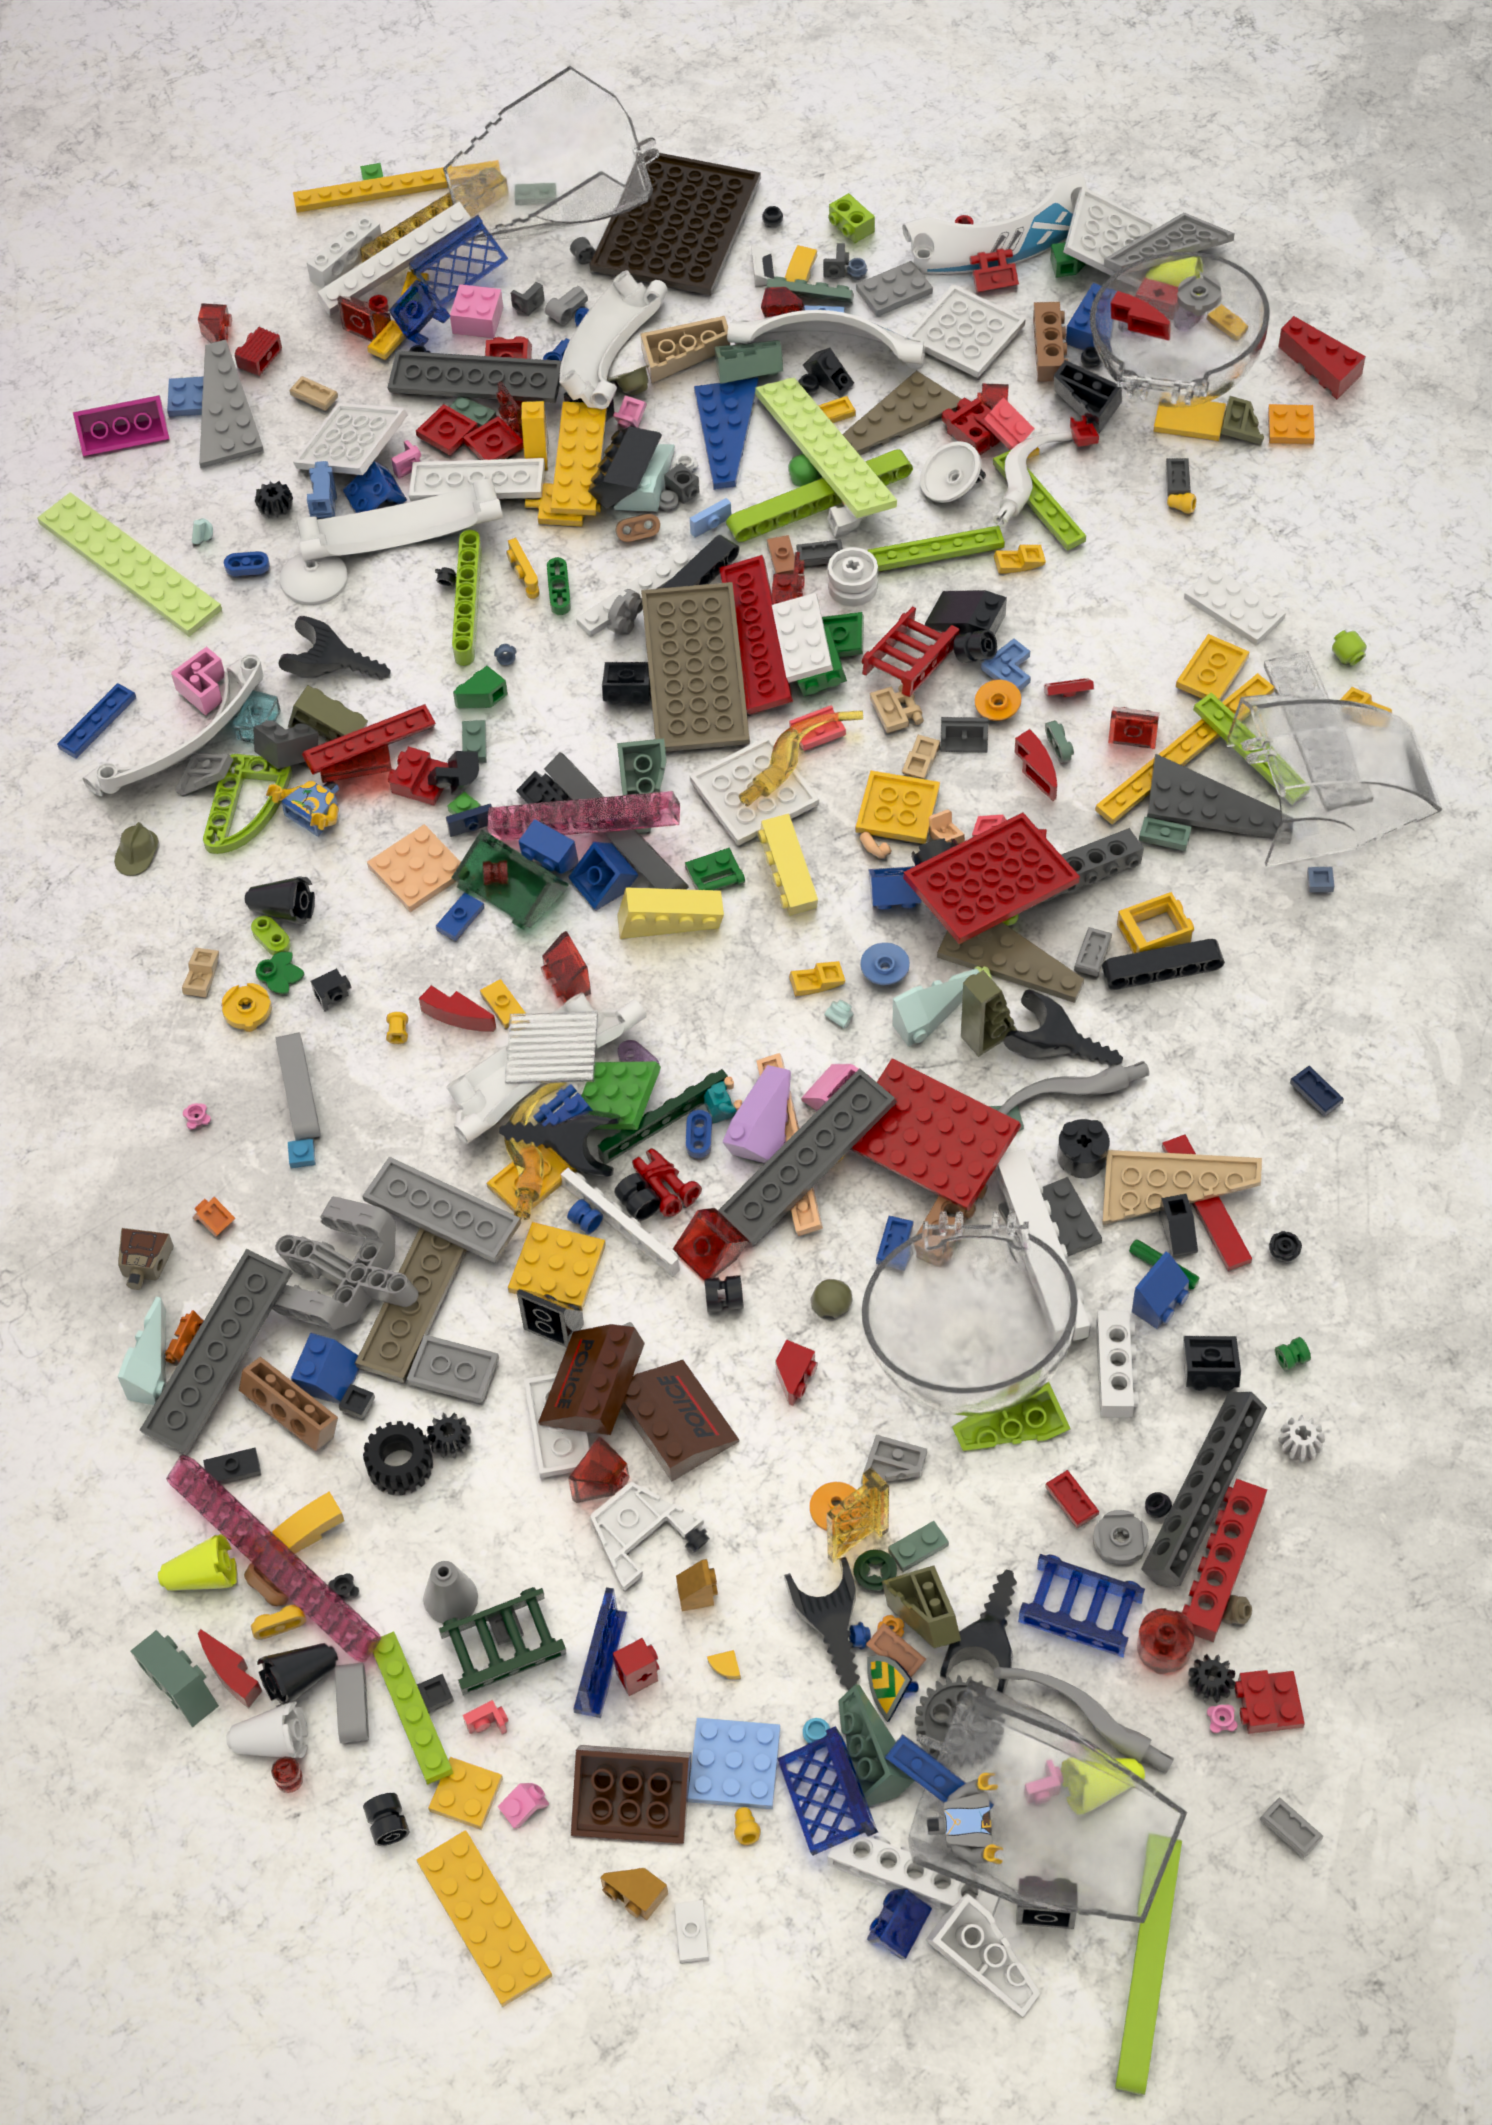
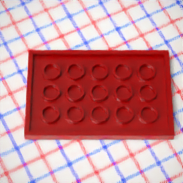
M1022 812L905 871L903 879L957 943L961 944L1079 883L1080 876Z
M891 1058L877 1083L890 1093L897 1103L850 1150L969 1211L1022 1126L1021 1123Z

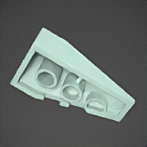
M674 444L657 445L637 490L614 504V510L658 512L661 493L665 486L664 474L669 471L675 450Z
M977 968L953 975L948 982L942 983L940 980L932 983V987L923 989L922 986H917L893 998L892 1025L908 1047L914 1043L924 1041L962 1003L963 982L970 975L978 974Z
M156 1297L144 1320V1331L138 1330L135 1335V1340H137L135 1348L129 1347L118 1374L119 1382L127 1400L155 1405L167 1384L166 1356L164 1354L166 1351V1309L160 1297Z

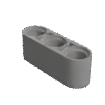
M364 1663L335 1666L339 1741L340 1743L369 1740Z

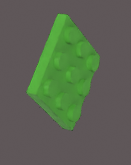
M657 1061L594 1062V1070L590 1072V1074H593V1078H588L581 1096L593 1111L620 1115V1121L618 1124L599 1125L593 1129L637 1130L661 1066Z

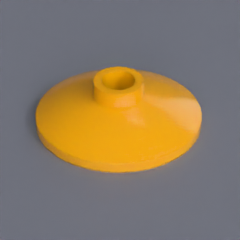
M1006 680L989 681L982 685L975 695V707L978 713L992 721H1002L1012 717L1021 706V693L1013 683Z
M843 1482L826 1483L819 1487L812 1495L810 1514L813 1521L823 1530L834 1533L845 1532L853 1528L860 1521L863 1514V1500L859 1492L849 1484ZM838 1500L841 1502V1504L839 1506L832 1505V1501Z

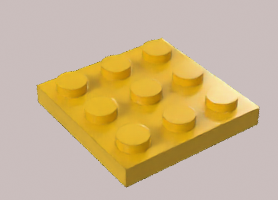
M870 770L855 832H869L874 836L925 844L929 833V816L934 813L940 782Z
M532 1222L508 1285V1292L517 1294L519 1289L542 1295L548 1294L556 1298L558 1302L565 1305H575L582 1311L606 1246L605 1240Z

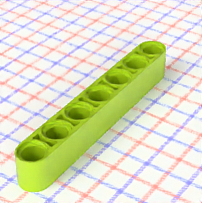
M466 530L459 537L452 647L455 662L460 666H468L475 659L482 550L479 534L474 530Z

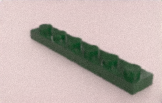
M723 1069L716 1073H710L695 1086H689L679 1096L668 1099L661 1107L644 1114L637 1130H621L612 1137H606L597 1145L599 1159L603 1164H608L704 1104L706 1091L712 1085L724 1081L728 1075Z

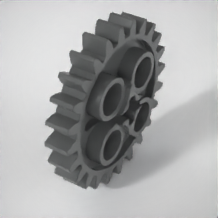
M958 1675L956 1682L952 1683L948 1676L946 1677V1685L943 1686L937 1680L935 1684L936 1691L928 1687L926 1691L928 1697H920V1704L922 1706H916V1714L920 1716L915 1717V1725L920 1727L916 1729V1735L923 1736L921 1746L930 1744L928 1754H932L935 1751L938 1752V1761H941L946 1756L950 1766L954 1759H958L960 1767H963L964 1759H968L970 1764L974 1765L976 1756L982 1761L985 1760L984 1751L990 1754L994 1753V1746L992 1744L1000 1746L1001 1738L998 1735H1004L1005 1728L1000 1725L1006 1724V1717L1001 1716L1004 1713V1706H996L999 1703L1000 1697H990L992 1687L983 1690V1681H979L975 1686L972 1684L971 1676L964 1683L961 1676ZM965 1698L970 1700L972 1704L962 1706L958 1701ZM948 1700L951 1701V1703H952L953 1706H954V1707H953L954 1710L951 1708V1706H950L948 1703H946V1701H948ZM944 1712L948 1717L944 1720H939L934 1717V1714ZM956 1714H957V1717L959 1718V1720H961V1721L965 1720V1728H964L963 1724L961 1723V1721H956V1722H955ZM980 1721L985 1723L987 1727L979 1730L974 1728L972 1724ZM966 1731L975 1739L974 1741L969 1740ZM952 1735H958L963 1740L960 1743H953L948 1738Z

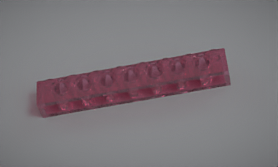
M673 791L490 807L488 810L487 829L496 841L520 839L534 819L563 835L680 825V802Z

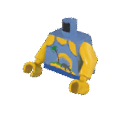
M328 780L323 786L318 785L314 781H308L304 785L290 789H282L275 784L269 785L266 796H272L271 800L274 803H278L280 800L284 815L319 837L326 827L337 823L339 808L334 794L339 790V787L334 781Z

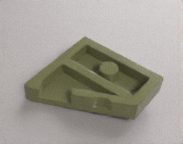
M1229 396L1220 434L1262 445L1264 435L1259 432V422L1257 416L1254 415L1251 401Z

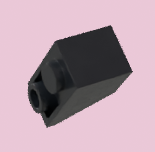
M831 348L814 353L803 364L808 374H813L817 377L821 387L837 396H842L854 384V381Z
M1187 1193L1161 1198L1159 1215L1172 1257L1198 1253L1194 1216Z

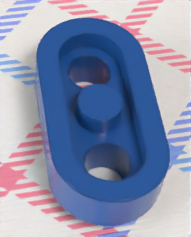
M261 551L232 553L224 559L225 571L231 576L263 574L270 567L267 554Z
M695 1110L687 1117L686 1151L691 1157L703 1158L711 1151L712 1118L707 1111ZM697 1124L704 1125L702 1127H696ZM702 1146V1148L696 1149L695 1147Z

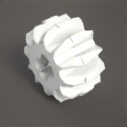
M1301 1415L1297 1421L1291 1417L1288 1420V1424L1282 1425L1278 1440L1279 1443L1283 1444L1282 1452L1290 1451V1459L1299 1456L1300 1461L1303 1462L1307 1456L1313 1460L1316 1457V1453L1322 1452L1325 1434L1321 1433V1425H1313V1418L1305 1421L1303 1415Z

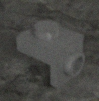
M837 243L836 259H823L824 277H845V265H849V252H845V243Z
M535 282L524 294L516 290L510 293L512 307L528 316L545 301L543 285Z

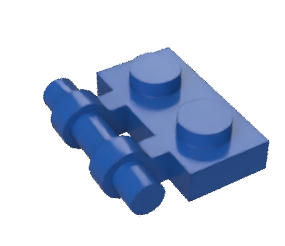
M570 1084L564 1090L561 1088L556 1093L557 1096L548 1104L544 1103L539 1107L540 1110L533 1117L538 1123L546 1119L542 1123L544 1126L549 1122L555 1125L579 1113L593 1110L579 1093L570 1098L577 1092L574 1086ZM564 1103V1105L561 1108H559L555 1113H553L558 1107H560Z

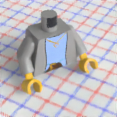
M982 1773L978 1779L964 1784L949 1795L947 1802L943 1803V1817L927 1818L928 1835L945 1834L947 1848H951L953 1854L969 1863L992 1862L998 1865L1002 1863L1001 1859L994 1857L996 1851L1003 1850V1848L993 1844L989 1793L984 1792L985 1790L993 1791L998 1788V1785L988 1784L989 1778L995 1776L994 1773Z

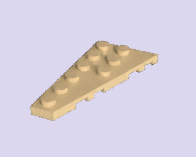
M1109 1150L1106 1160L1102 1223L1106 1225L1158 1212L1160 1210L1161 1198L1187 1193L1189 1203L1261 1186L1262 1158Z

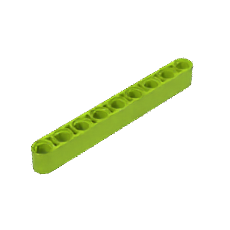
M900 449L865 461L885 486L908 477L913 471L912 464ZM822 478L735 512L727 518L726 525L736 541L745 542L841 504L842 500L826 480Z
M1153 1835L1115 2089L1145 2095L1182 1846V1840Z

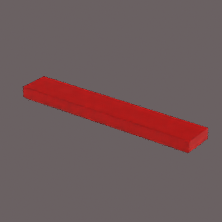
M423 704L303 751L302 756L314 775L433 728L436 723L426 704Z
M1186 1134L1162 1142V1149L1165 1153L1196 1154ZM1217 1196L1193 1202L1192 1205L1226 1269L1231 1271L1252 1263V1257L1220 1197Z

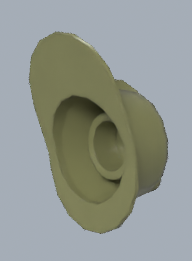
M649 365L631 372L609 377L607 381L615 380L624 393L631 396L638 395L648 388L649 380L646 368Z
M140 822L135 826L125 829L121 834L120 844L115 855L114 863L116 869L126 876H135L144 872L149 867L158 847L157 835L143 827Z

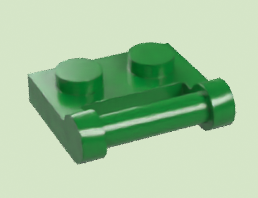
M730 847L685 862V868L696 890L714 891L735 883L738 885L745 883L744 874L739 868ZM731 873H732V875H729V876H726V877H723V878H720V879H717V880H714V881H711V882H708V883L704 884V882H707V881H710V880H713V879H716V878H719V877H722V876H725V875H728V874H731Z

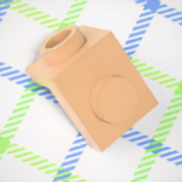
M949 809L929 816V836L933 840L945 838L946 842H952V838L958 844L965 841V834L952 823V812Z

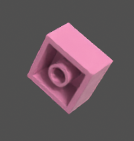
M459 284L450 313L452 334L494 338L504 308L501 289Z

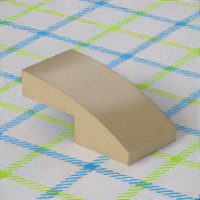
M918 734L912 751H909L902 774L925 779L941 745L940 740Z
M195 947L188 963L189 972L182 985L184 995L207 997L216 971L219 951Z

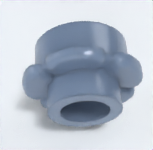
M853 258L849 261L847 273L851 274L852 277L860 278L867 273V265L863 259Z
M501 644L499 648L495 649L494 656L497 657L496 659L500 664L510 665L515 661L517 651L514 646Z

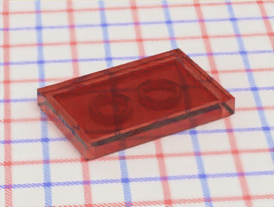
M384 746L321 771L322 783L392 771L389 746Z

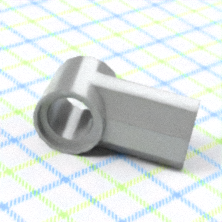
M580 286L574 287L559 300L552 298L545 307V314L561 325H566L571 320L573 312L588 301V296Z

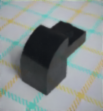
M455 751L448 759V768L435 767L427 776L428 785H437L439 788L450 786L451 795L464 792L478 776V752Z

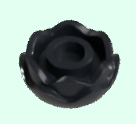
M1286 1231L1274 1234L1269 1243L1271 1255L1282 1262L1296 1259L1302 1249V1243L1298 1237Z

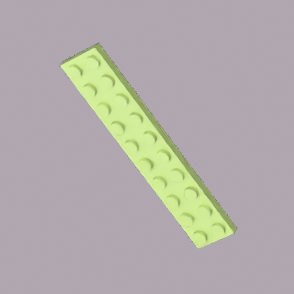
M787 378L782 381L755 387L757 398L856 518L897 507V499L795 378Z
M71 492L37 517L40 525L190 637L222 611L219 602Z

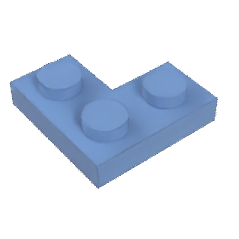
M1013 638L997 651L993 659L985 660L981 663V670L994 680H1006L1013 683L1020 691L1031 681V677L1018 667L1030 657V650Z

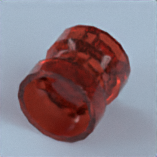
M500 860L498 863L483 861L484 885H492L493 882L508 884L507 860Z
M286 1756L281 1757L272 1765V1777L279 1790L284 1793H292L301 1787L303 1774L295 1759Z

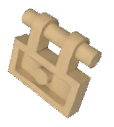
M903 684L898 687L899 692L897 693L894 692L892 686L870 693V700L886 733L909 727V718L913 719L916 725L924 721L922 710L914 701V694L910 698L902 694ZM900 703L906 704L907 707L902 708Z

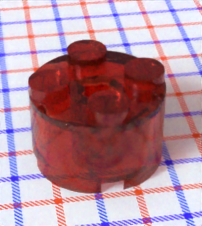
M1167 1608L1153 1610L1144 1617L1139 1628L1137 1638L1138 1655L1146 1666L1158 1674L1181 1669L1187 1664L1192 1654L1195 1639L1193 1624L1185 1614L1177 1610H1166Z

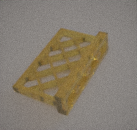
M872 1467L863 1473V1485L827 1513L828 1559L832 1563L875 1531L881 1538L889 1531V1485Z

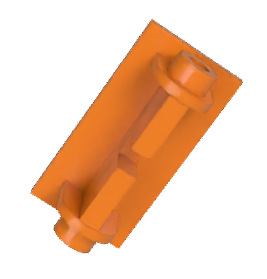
M194 1310L180 1319L174 1334L179 1338L172 1339L164 1353L166 1356L165 1360L169 1363H175V1360L180 1362L204 1321Z

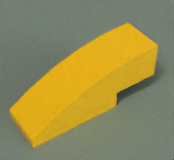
M329 1491L298 1510L261 1542L275 1565L321 1540L322 1533L345 1520Z

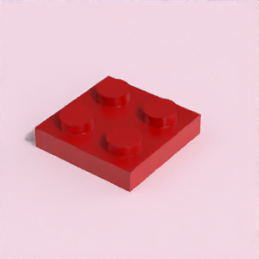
M443 404L416 430V436L444 453L451 455L464 443L463 436L477 429L478 425L477 422Z
M499 416L463 436L464 444L480 460L506 459L524 448L523 440Z

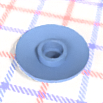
M878 943L872 945L863 953L860 965L862 973L871 982L879 985H891L901 981L907 975L910 962L907 953L900 946L892 943Z

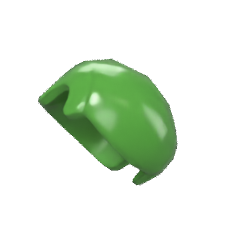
M804 454L793 457L789 462L788 472L792 483L796 486L801 487L822 478V475Z

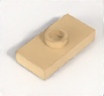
M303 376L289 390L291 396L324 411L338 398L337 391Z

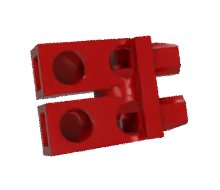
M964 397L957 404L958 411L954 412L948 408L942 412V421L947 425V434L951 437L953 436L957 441L969 443L978 451L979 455L988 451L990 446L994 447L1001 442L981 422L991 409L981 404L979 399L976 398L970 401Z

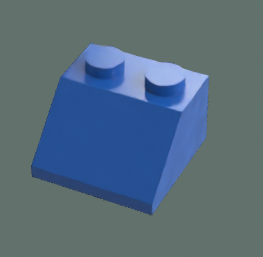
M535 819L518 841L521 854L528 860L534 859L540 862L548 871L554 870L562 874L575 868L579 863L575 841Z
M594 841L568 878L595 910H598L622 896L625 889L630 888L639 875L612 843Z
M915 866L868 869L872 905L877 906V909H890L892 905L901 904L903 908L915 907L916 903H921L920 897L903 879L904 872Z
M1167 1251L1135 1287L1132 1313L1156 1329L1163 1322L1166 1324L1170 1321L1175 1312L1174 1308L1178 1304L1183 1305L1190 1294L1188 1292L1189 1279Z
M310 1333L292 1373L291 1381L312 1397L340 1404L349 1385H353L359 1372V1368L355 1365L358 1355L335 1339Z

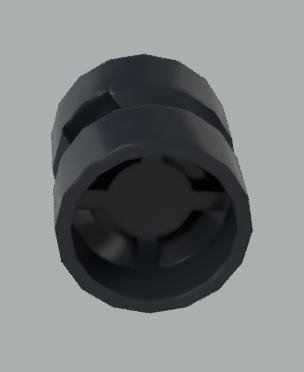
M990 630L960 633L954 640L955 656L961 663L993 659L997 653L996 637Z
M640 1173L628 1175L618 1183L614 1190L615 1196L622 1205L626 1206L628 1213L637 1221L648 1219L659 1209L661 1199L653 1189L649 1188V1184Z
M741 1275L726 1276L724 1281H721L719 1277L704 1279L707 1312L722 1311L726 1306L729 1310L744 1309ZM725 1289L726 1298H718L717 1290Z
M396 1793L380 1794L364 1803L363 1809L368 1823L372 1824L370 1831L375 1845H391L409 1835L410 1831L405 1816L400 1815L403 1810Z

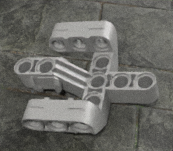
M333 1196L321 1214L320 1218L322 1220L320 1222L326 1227L366 1238L353 1261L336 1252L332 1245L324 1241L321 1243L310 1240L304 1236L284 1235L276 1242V1252L293 1271L300 1275H303L304 1272L313 1274L315 1279H319L322 1275L339 1285L332 1298L321 1294L318 1290L312 1292L301 1289L299 1285H286L272 1308L283 1316L336 1330L358 1322L371 1299L407 1307L415 1303L418 1298V1290L404 1274L388 1270L395 1257L396 1221L388 1212L380 1207Z

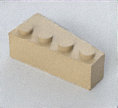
M725 316L641 333V349L645 363L649 365L647 370L651 384L715 356L716 346L730 345V342L727 340L728 325Z

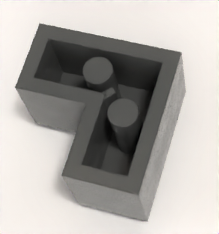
M268 720L260 725L253 726L254 752L277 769L305 762L302 756L303 751L318 746V732L307 724L300 723L296 724L295 727L285 729L275 721Z

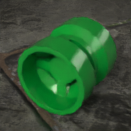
M1301 1337L1291 1340L1288 1345L1282 1344L1275 1347L1277 1361L1285 1371L1295 1368L1297 1363L1304 1364L1311 1360L1310 1350Z

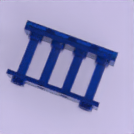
M1040 1554L1037 1569L1044 1572L1033 1603L1022 1602L1018 1622L1124 1658L1129 1637L1124 1636L1122 1632L1133 1601L1142 1604L1145 1588H1142L1133 1581L1124 1582L1064 1562L1055 1555ZM1054 1575L1070 1580L1060 1610L1056 1613L1048 1611L1043 1607ZM1080 1584L1096 1589L1086 1620L1082 1622L1072 1619L1070 1616ZM1106 1593L1122 1597L1113 1627L1110 1630L1099 1628L1096 1625Z

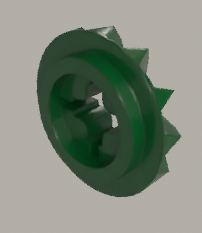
M873 1549L865 1551L856 1559L853 1572L859 1586H863L868 1592L870 1590L880 1592L883 1589V1580L896 1577L897 1565L890 1554L882 1550ZM870 1567H873L875 1569H877L878 1567H882L880 1569L881 1577H878L875 1574L869 1576Z

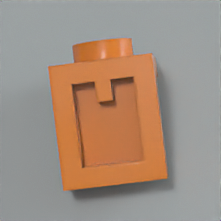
M215 1196L209 1202L206 1199L202 1200L194 1208L197 1213L192 1217L195 1221L199 1220L215 1237L236 1219Z

